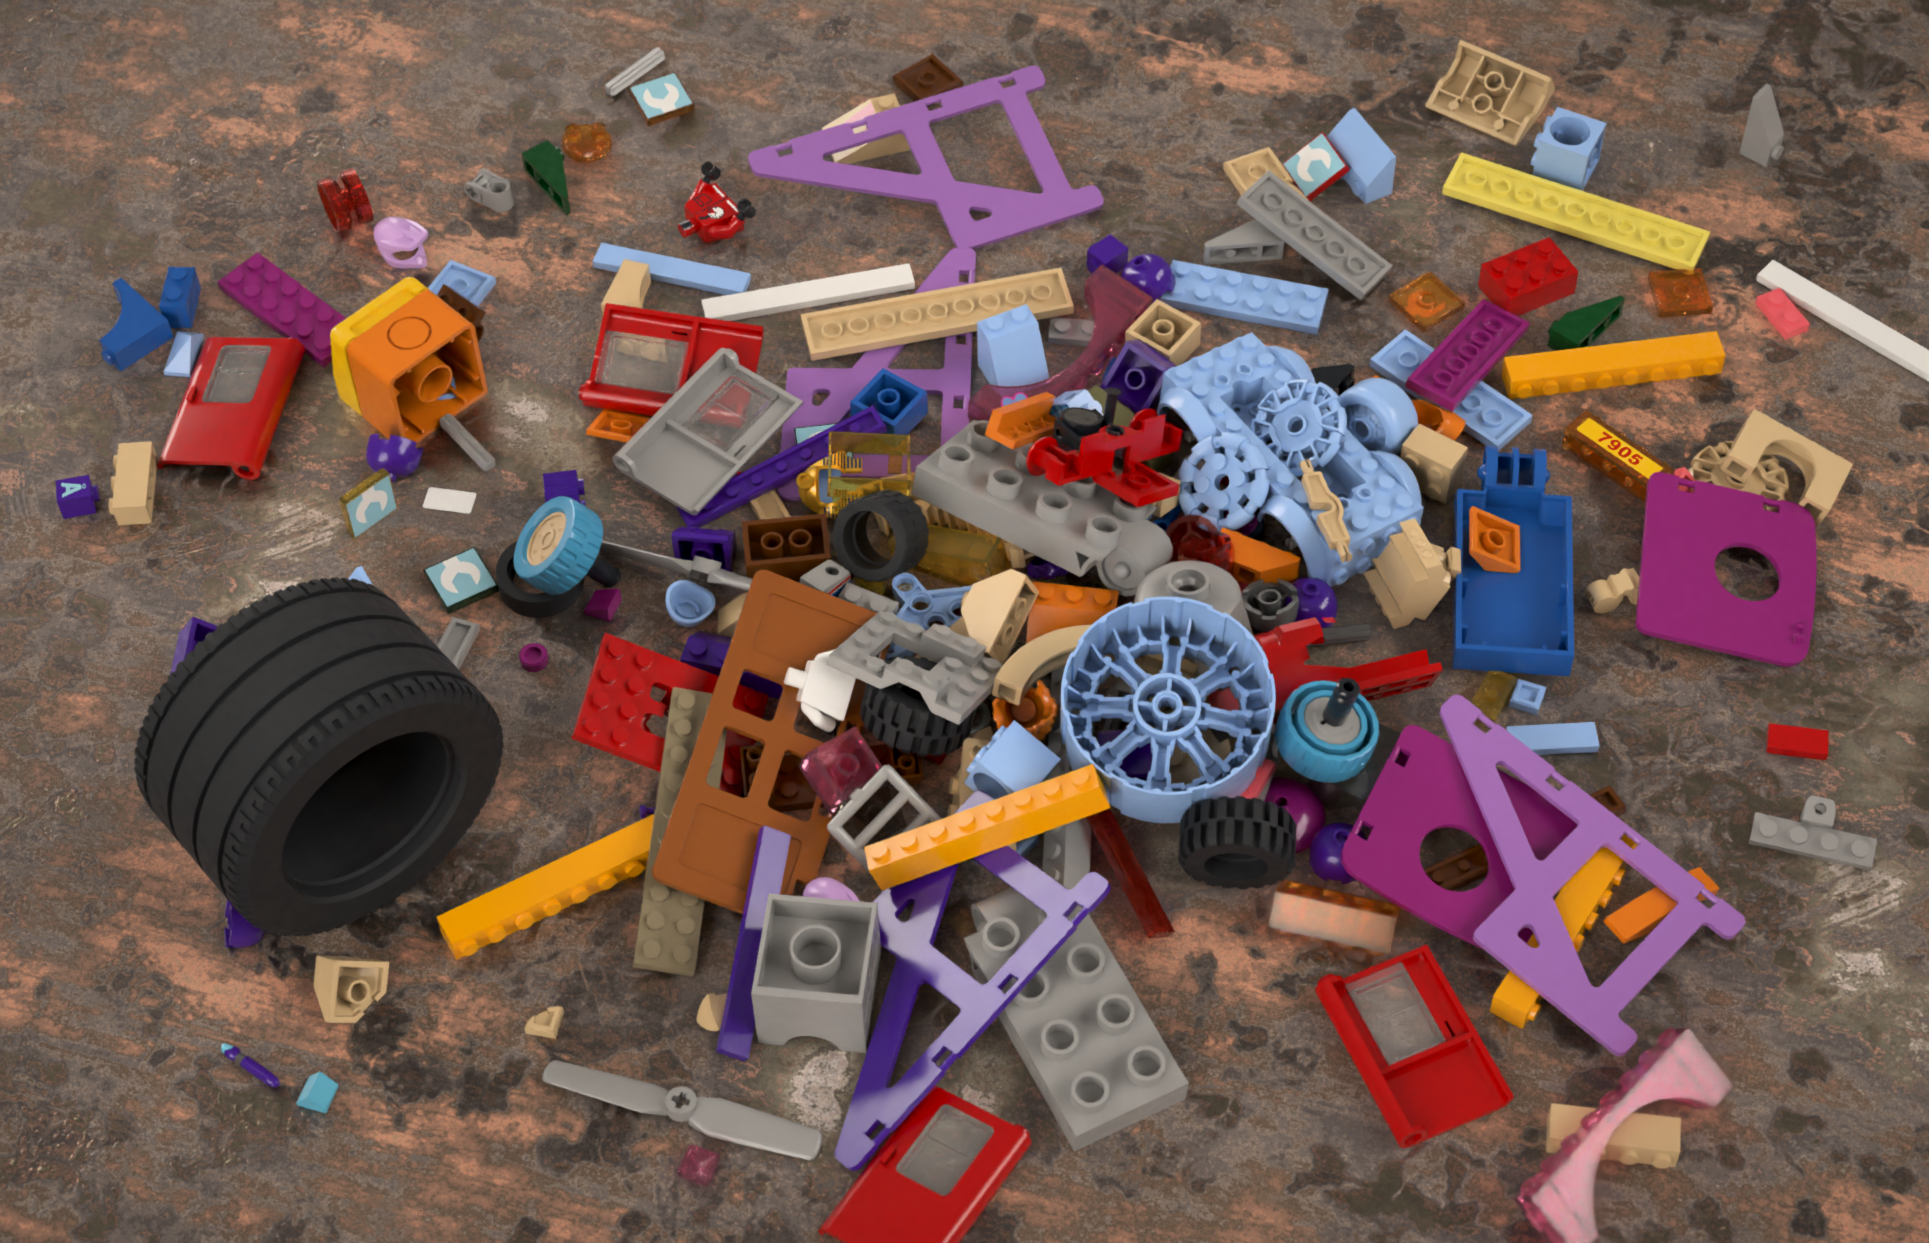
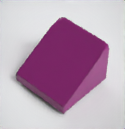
M620 589L596 590L587 604L584 614L610 622L622 602Z

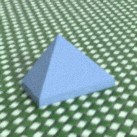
M177 331L164 369V375L191 377L204 339L203 333Z

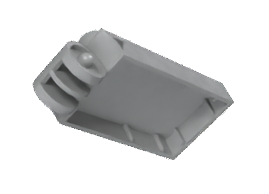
M973 420L916 467L911 495L1079 577L1083 576L1095 565L1102 582L1110 590H1118L1119 595H1135L1142 579L1152 570L1168 564L1172 558L1173 547L1168 535L1159 526L1146 520L1158 507L1152 504L1136 507L1095 483L1092 477L1058 486L1046 479L1045 473L1040 476L1030 474L1026 467V456L1034 443L1011 449L985 436L989 421Z
M1011 887L971 905V913L977 933L964 938L971 958L972 971L980 984H987L1047 917L1046 913ZM1078 905L1067 917L1070 922L1082 910L1081 906ZM1088 914L1079 923L1074 933L998 1015L1074 1152L1185 1100L1189 1084ZM1013 977L1003 987L1002 991L1004 994L1015 984L1017 979Z

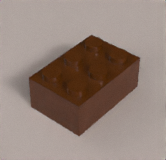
M826 513L742 521L745 566L748 578H753L759 570H768L800 582V577L826 560H831Z

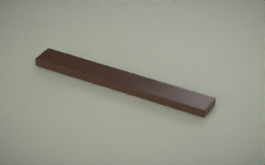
M1610 785L1589 794L1617 817L1626 811V806ZM1478 844L1423 870L1435 884L1444 889L1454 891L1485 877L1488 872V859L1481 844Z

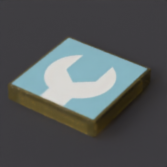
M384 468L339 498L347 532L353 539L398 508L390 475Z

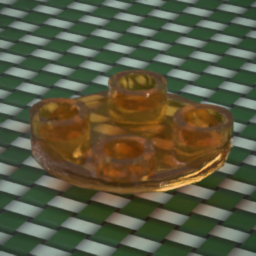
M601 122L580 125L569 124L565 127V134L561 140L563 152L569 158L578 162L597 161L605 157L612 146L611 136L606 131V126Z

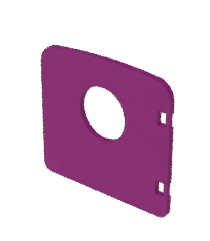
M1663 472L1653 473L1647 482L1635 621L1638 631L1644 635L1774 665L1793 667L1800 664L1808 654L1816 594L1815 521L1810 512L1803 506L1789 501L1769 499L1763 495L1698 480L1682 479L1679 476ZM1678 485L1693 488V493L1678 490ZM1763 504L1777 507L1778 512L1763 510ZM1731 547H1746L1763 554L1770 560L1777 571L1779 578L1777 592L1772 597L1762 601H1747L1732 595L1721 585L1716 576L1715 560L1717 555Z
M1406 726L1401 732L1342 847L1340 854L1342 865L1350 876L1397 906L1435 927L1483 949L1473 940V934L1511 895L1514 887L1453 745L1419 726ZM1400 752L1409 756L1404 767L1395 763ZM1497 769L1535 858L1540 861L1545 860L1577 827V824L1530 786ZM1362 825L1372 829L1367 841L1357 836ZM1444 827L1457 828L1471 834L1479 841L1487 855L1488 872L1484 882L1478 887L1464 892L1450 891L1435 884L1427 876L1420 862L1419 851L1423 838L1428 833ZM1527 927L1523 928L1518 933V937L1527 944L1533 931Z

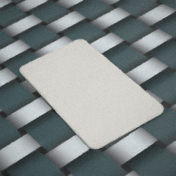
M430 487L427 491L423 508L469 514L477 494Z

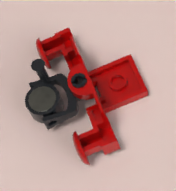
M1106 388L1107 396L1104 415L1096 409L1072 407L1062 410L1060 419L1055 420L1053 436L1042 437L1035 441L1026 456V467L1028 472L1034 476H1040L1045 473V478L1058 486L1092 477L1095 483L1134 506L1141 507L1178 495L1179 484L1141 462L1179 451L1183 430L1171 423H1166L1165 415L1158 416L1157 412L1151 408H1145L1137 412L1131 419L1128 427L1113 425L1117 399L1121 391L1117 388ZM1057 442L1072 446L1079 450V452L1076 450L1066 452L1059 448ZM1123 456V472L1115 476L1116 473L1112 471L1114 457Z

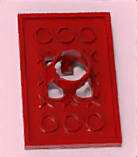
M605 633L599 646L571 739L660 772L665 738L652 734L646 725L647 721L652 715L662 718L663 715L668 717L673 687L713 694L719 676ZM738 684L732 705L735 709L762 719L769 695ZM652 687L666 691L660 702L650 697ZM727 729L720 790L741 797L743 777L739 747L754 746L756 740Z

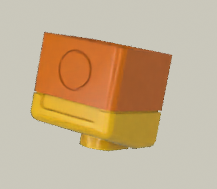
M414 277L402 279L331 330L333 376L339 397L358 414L363 415L365 420L388 439H390V435H396L419 443L441 427L439 422L441 417L448 413L455 417L488 393L475 326ZM453 377H455L456 389L450 385ZM450 392L457 397L445 400L438 399L444 394H450Z

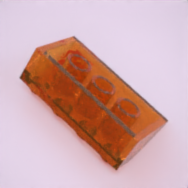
M1284 879L1280 881L1275 891L1268 927L1275 928V932L1282 935H1293L1294 932L1305 935V938L1310 941L1323 942V939L1334 941L1335 945L1341 948L1353 949L1354 946L1366 948L1365 951L1369 954L1383 956L1384 953L1390 954L1401 907L1386 901Z

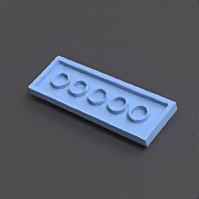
M1172 260L1171 268L1175 275L1176 284L1171 293L1168 290L1161 296V301L1177 309L1318 334L1329 289Z
M1404 330L1370 359L1369 366L1397 384L1403 390L1418 400L1421 399L1441 407L1437 403L1405 387L1407 378L1435 350L1407 330ZM1483 381L1453 411L1466 421L1463 429L1466 433L1485 446H1497L1498 451L1532 421V414Z

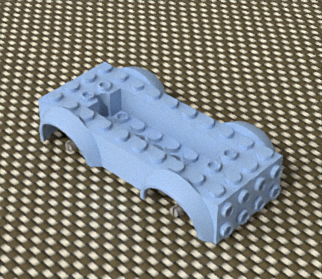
M1251 332L1242 337H1237L1225 345L1215 347L1201 356L1193 357L1188 362L1172 367L1164 372L1157 414L1158 416L1166 415L1168 410L1173 409L1180 415L1190 428V430L1184 432L1185 439L1188 442H1192L1195 439L1200 442L1202 439L1213 434L1221 436L1223 432H1232L1249 438L1252 445H1257L1260 448L1268 464L1269 470L1266 471V475L1270 481L1266 500L1262 507H1258L1260 511L1257 520L1261 522L1265 514H1269L1283 524L1292 536L1285 540L1286 546L1290 550L1299 547L1306 562L1308 577L1319 578L1330 587L1336 584H1343L1348 578L1358 573L1362 574L1374 566L1372 559L1378 558L1391 540L1389 536L1402 532L1399 522L1415 518L1418 524H1421L1424 507L1421 505L1419 484L1407 463L1397 455L1380 450L1368 451L1346 429L1345 436H1342L1339 445L1341 447L1336 455L1325 466L1321 467L1319 465L1314 468L1315 472H1322L1330 492L1334 493L1343 505L1344 514L1342 520L1350 536L1348 548L1353 557L1348 562H1346V559L1345 562H1342L1337 550L1329 548L1316 521L1317 515L1327 510L1310 509L1306 493L1298 479L1300 476H1295L1251 430L1252 419H1255L1258 413L1256 408L1274 388L1279 389L1285 386V382L1295 379H1311L1315 383L1309 366L1293 350L1279 346H1265ZM1310 393L1306 396L1305 400L1310 401L1313 394ZM1288 396L1282 399L1283 403L1287 400H1290V397ZM1327 408L1321 410L1324 415L1330 412ZM1268 415L1266 422L1272 424L1275 415ZM1303 420L1293 423L1291 428L1293 433L1302 429ZM1326 430L1325 439H1329L1331 431ZM1220 447V454H1225V447ZM1312 450L1304 453L1306 459L1314 456ZM1284 452L1282 460L1287 461L1289 454ZM1245 453L1239 458L1242 461L1245 459ZM1255 473L1249 474V483L1255 480Z

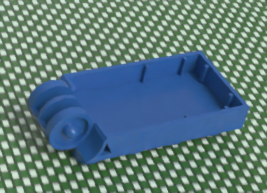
M1486 445L1482 465L1477 469V475L1481 479V490L1457 489L1456 494H1454L1453 547L1461 550V572L1456 574V578L1453 580L1452 669L1570 676L1574 659L1572 496L1544 494L1545 483L1550 479V472L1546 469V449L1534 448L1532 454H1519V447H1512L1511 453L1498 452L1497 446ZM1472 506L1520 526V571L1518 573L1485 571L1469 554V509Z

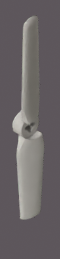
M602 540L599 550L678 572L697 580L699 579L700 572L709 574L708 583L727 585L747 591L752 581V578L721 569L722 562L695 555L693 561L604 540Z
M558 1060L551 1061L543 1072L542 1079L546 1083L636 1112L662 1116L668 1115L677 1122L688 1121L691 1127L708 1137L809 1161L817 1156L821 1148L822 1133L817 1129L722 1098L696 1097L692 1089L679 1086L668 1091L652 1083ZM681 1100H686L687 1105H682L681 1109L676 1108V1104H679Z

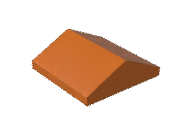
M604 409L586 429V435L627 443L645 425L650 417Z
M1472 506L1469 509V554L1485 571L1518 573L1520 571V526Z

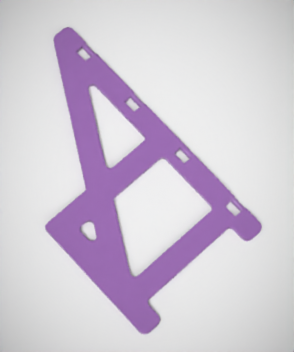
M1037 66L1022 68L1001 77H993L869 115L861 120L843 123L791 139L786 143L755 150L748 156L750 168L753 174L758 177L935 204L955 247L959 249L971 248L974 250L1101 209L1104 201L1099 189L1094 185L1072 189L1026 96L1028 93L1041 90L1045 86V77ZM1009 80H1014L1015 85L1010 87L1002 88L1000 84ZM941 103V108L929 111L927 108L928 105ZM1001 104L1043 192L1037 194L954 180L929 125L989 105ZM863 125L867 126V131L854 134L853 128ZM903 134L921 174L913 175L825 161L823 157L892 135ZM788 148L792 149V154L779 157L777 153ZM971 210L989 212L991 216L976 221L972 219L969 212Z
M971 248L951 249L914 294L975 283V251ZM968 274V283L959 282V275ZM973 332L946 336L944 367L939 370L889 369L888 366L907 344L866 351L852 368H790L787 371L786 392L802 400L803 405L783 424L781 452L797 445L796 428L831 425L845 420L851 412L850 402L882 368L927 391V395H941L943 397L941 446L944 445L969 424ZM966 336V345L956 344L957 337ZM816 393L829 394L821 405H813V396ZM954 400H963V409L954 408ZM852 454V458H862L863 473L843 474L841 472L840 477L841 480L874 481L893 475L916 472V467L930 455ZM796 478L778 487V495L782 501L801 500Z
M1453 695L1441 706L1439 714L1514 887L1511 895L1475 930L1473 940L1612 1054L1624 1056L1637 1040L1636 1032L1619 1018V1014L1702 926H1707L1720 937L1730 940L1742 930L1745 918L1722 898L1719 899L1705 888L1704 884L1572 781L1569 782L1555 771L1553 766L1507 730L1482 714V711L1461 695ZM1477 719L1490 728L1486 734L1474 725ZM1497 765L1506 767L1577 824V827L1545 860L1540 861L1535 858L1497 771ZM1551 776L1564 787L1558 791L1546 781ZM1623 834L1638 844L1634 850L1620 840ZM1606 847L1675 900L1677 906L1601 986L1593 987L1588 980L1553 897L1599 849ZM1699 893L1714 904L1710 909L1696 899ZM1523 928H1530L1539 947H1530L1518 937V933Z

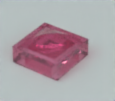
M690 1144L677 1169V1175L707 1186L719 1163L720 1156L717 1153Z

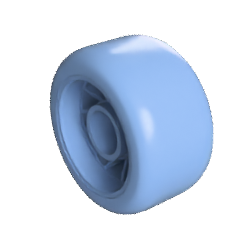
M1368 378L1344 391L1339 397L1341 399L1340 406L1345 408L1347 415V430L1368 451L1380 450L1399 456L1402 444L1418 425L1416 409L1406 392L1397 384L1383 378Z

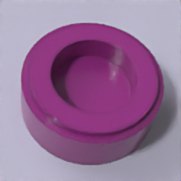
M527 644L519 652L520 665L528 672L541 671L549 662L547 650L541 644Z

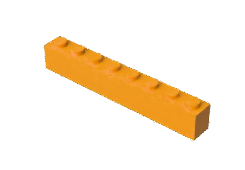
M1717 331L1504 357L1501 377L1509 400L1524 399L1534 396L1580 392L1582 390L1598 388L1605 389L1608 387L1660 382L1679 378L1685 379L1703 375L1710 376L1722 372L1726 355Z
M1094 764L934 821L864 847L869 872L881 891L1104 811L1110 808L1105 786Z
M654 814L437 916L441 934L455 959L470 956L486 945L497 943L509 934L520 929H527L533 923L547 916H554L562 909L574 903H581L589 896L601 890H608L624 879L639 875L647 867Z
M1623 834L1620 840L1634 850L1637 844ZM1606 847L1599 849L1563 886L1554 900L1576 952L1579 951L1585 937L1582 935L1585 930L1591 931L1599 917V914H1597L1599 908L1605 909L1613 895V892H1611L1614 885L1619 887L1627 872L1624 868L1628 863ZM1532 934L1527 944L1532 948L1539 947L1534 934ZM1509 970L1493 995L1490 1012L1524 1029L1529 1020L1534 1022L1542 1008V1005L1539 1003L1543 997Z

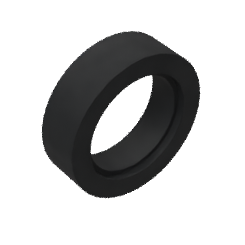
M517 541L505 549L496 565V578L501 598L512 611L532 618L549 617L565 611L579 598L584 585V577L572 589L559 595H550L545 592L528 593L520 590L513 583L516 573L514 568V552Z

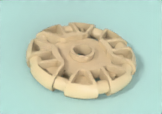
M1734 441L1719 442L1718 446L1715 447L1708 446L1701 450L1691 461L1692 468H1689L1688 471L1698 481L1763 495L1765 498L1785 501L1784 496L1789 492L1787 473L1784 468H1780L1778 465L1779 460L1772 454L1760 457L1755 469L1745 483H1737L1732 480V476L1719 470ZM1763 504V510L1778 511L1777 507Z

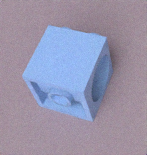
M1557 107L1552 116L1548 115L1546 118L1543 133L1539 132L1536 136L1534 147L1537 150L1531 160V165L1534 166L1533 175L1583 191L1600 160L1606 123Z
M1014 720L1008 728L1002 725L991 738L992 740L989 744L984 746L974 757V761L966 769L970 774L964 784L974 792L978 790L986 792L995 800L1044 782L1061 759Z

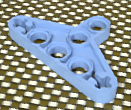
M910 573L899 574L892 580V593L902 606L896 616L906 622L918 624L926 631L930 628L929 624L933 621H940L944 626L950 627L962 617L953 614V611L961 608V600L964 594L970 591L972 586L927 591L914 575ZM902 583H908L913 586L909 591H901L897 588ZM917 602H925L928 604V607L924 610H916L913 608V605ZM891 642L885 659L889 660L895 656L903 658L904 656H912L915 653Z

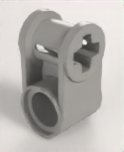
M485 168L478 171V176L475 179L464 184L463 189L471 200L479 202L496 212H506L514 206L509 181L491 173Z

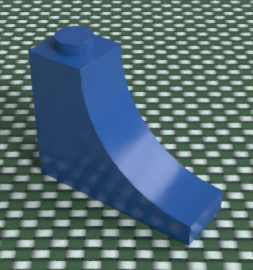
M119 278L112 284L117 299L122 304L121 314L114 327L99 340L103 349L101 356L108 365L113 364L118 370L123 371L172 339L173 335L168 319L127 282Z

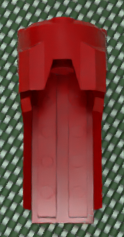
M1316 617L1280 625L1269 632L1253 635L1268 659V668L1274 678L1276 702L1273 724H1276L1280 711L1291 693L1300 686L1310 682H1338L1342 678H1351L1358 683L1360 687L1359 694L1369 702L1431 687L1443 671L1441 662L1429 664L1427 649L1350 668L1304 665V662L1310 659L1306 645L1310 643L1312 645L1324 643L1322 628ZM1321 617L1325 623H1337L1333 617Z

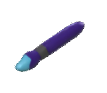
M225 1043L221 1045V1050L226 1058L235 1061L268 1086H279L280 1082L272 1072L248 1055L242 1053L239 1048Z

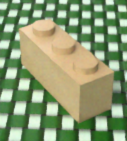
M152 441L119 443L118 454L113 456V466L116 473L115 476L111 477L113 498H109L108 505L109 512L115 516L118 525L152 523L156 465L158 461Z

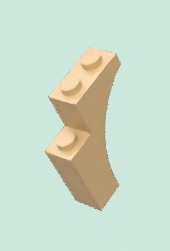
M623 260L601 304L602 314H604L606 303L643 308L644 298L651 284L648 264ZM615 335L618 352L665 363L668 362L671 356L669 342Z

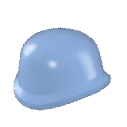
M679 580L668 587L665 604L669 616L675 623L684 627H695L701 624L713 612L715 598L709 590L691 581Z

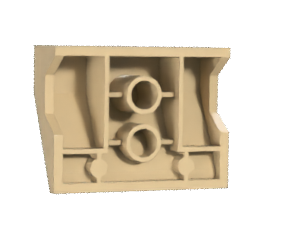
M1460 40L1454 62L1447 75L1439 79L1425 107L1517 147L1545 109L1555 87L1551 77Z

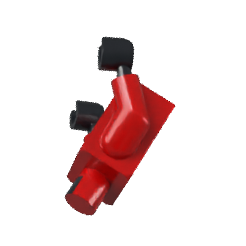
M707 161L701 167L705 177L699 180L692 195L684 205L686 220L679 223L677 227L683 238L696 233L705 243H710L715 240L733 238L737 232L744 230L745 218H753L756 210L746 198L741 199L736 205L716 183L711 184V180H717L721 172L718 167H713V164Z

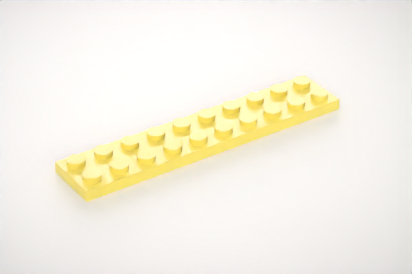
M1464 153L1460 154L1442 190L1443 195L1689 274L1693 273L1710 235V231Z

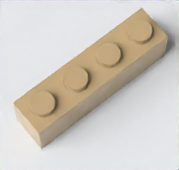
M1551 1103L1547 1117V1153H1554L1560 1157L1582 1156L1593 1161L1604 1159L1616 1160L1627 1165L1642 1163L1651 1164L1656 1168L1676 1167L1680 1155L1681 1118Z

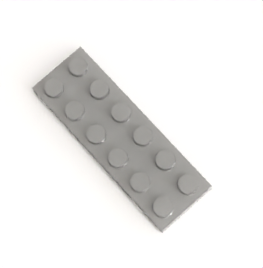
M1269 170L1236 203L1359 300H1362L1392 268L1389 262Z

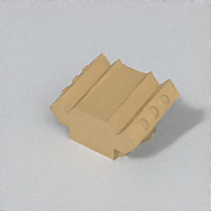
M1415 518L1399 522L1402 532L1390 535L1391 540L1378 558L1372 559L1376 569L1363 572L1370 592L1374 594L1377 604L1380 605L1382 613L1387 617L1393 629L1409 625L1415 617L1426 620L1450 588L1451 575L1447 571V554L1444 552L1443 547L1428 541Z

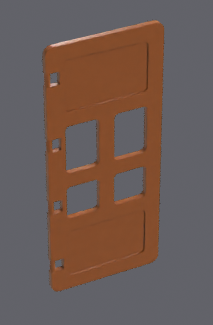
M759 570L755 573L652 868V876L658 883L743 914L759 829L764 825L791 835L780 895H792L796 882L806 887L810 881L816 879L830 836L827 825L836 816L863 727L865 726L860 716V706L867 683L856 678L844 721H840L834 743L826 744L794 730L793 725L801 702L796 700L799 688L784 684V680L789 667L804 671L808 660L814 661L818 654L838 648L876 615V612L768 570ZM890 644L879 653L878 658L885 660ZM743 672H750L782 686L783 690L772 721H766L733 707L732 702ZM847 723L856 726L853 738L843 735ZM725 729L760 741L763 744V750L746 798H741L712 787L706 782L722 731ZM784 753L794 754L824 767V774L808 821L796 819L775 811L768 806ZM822 801L831 804L827 817L818 814Z

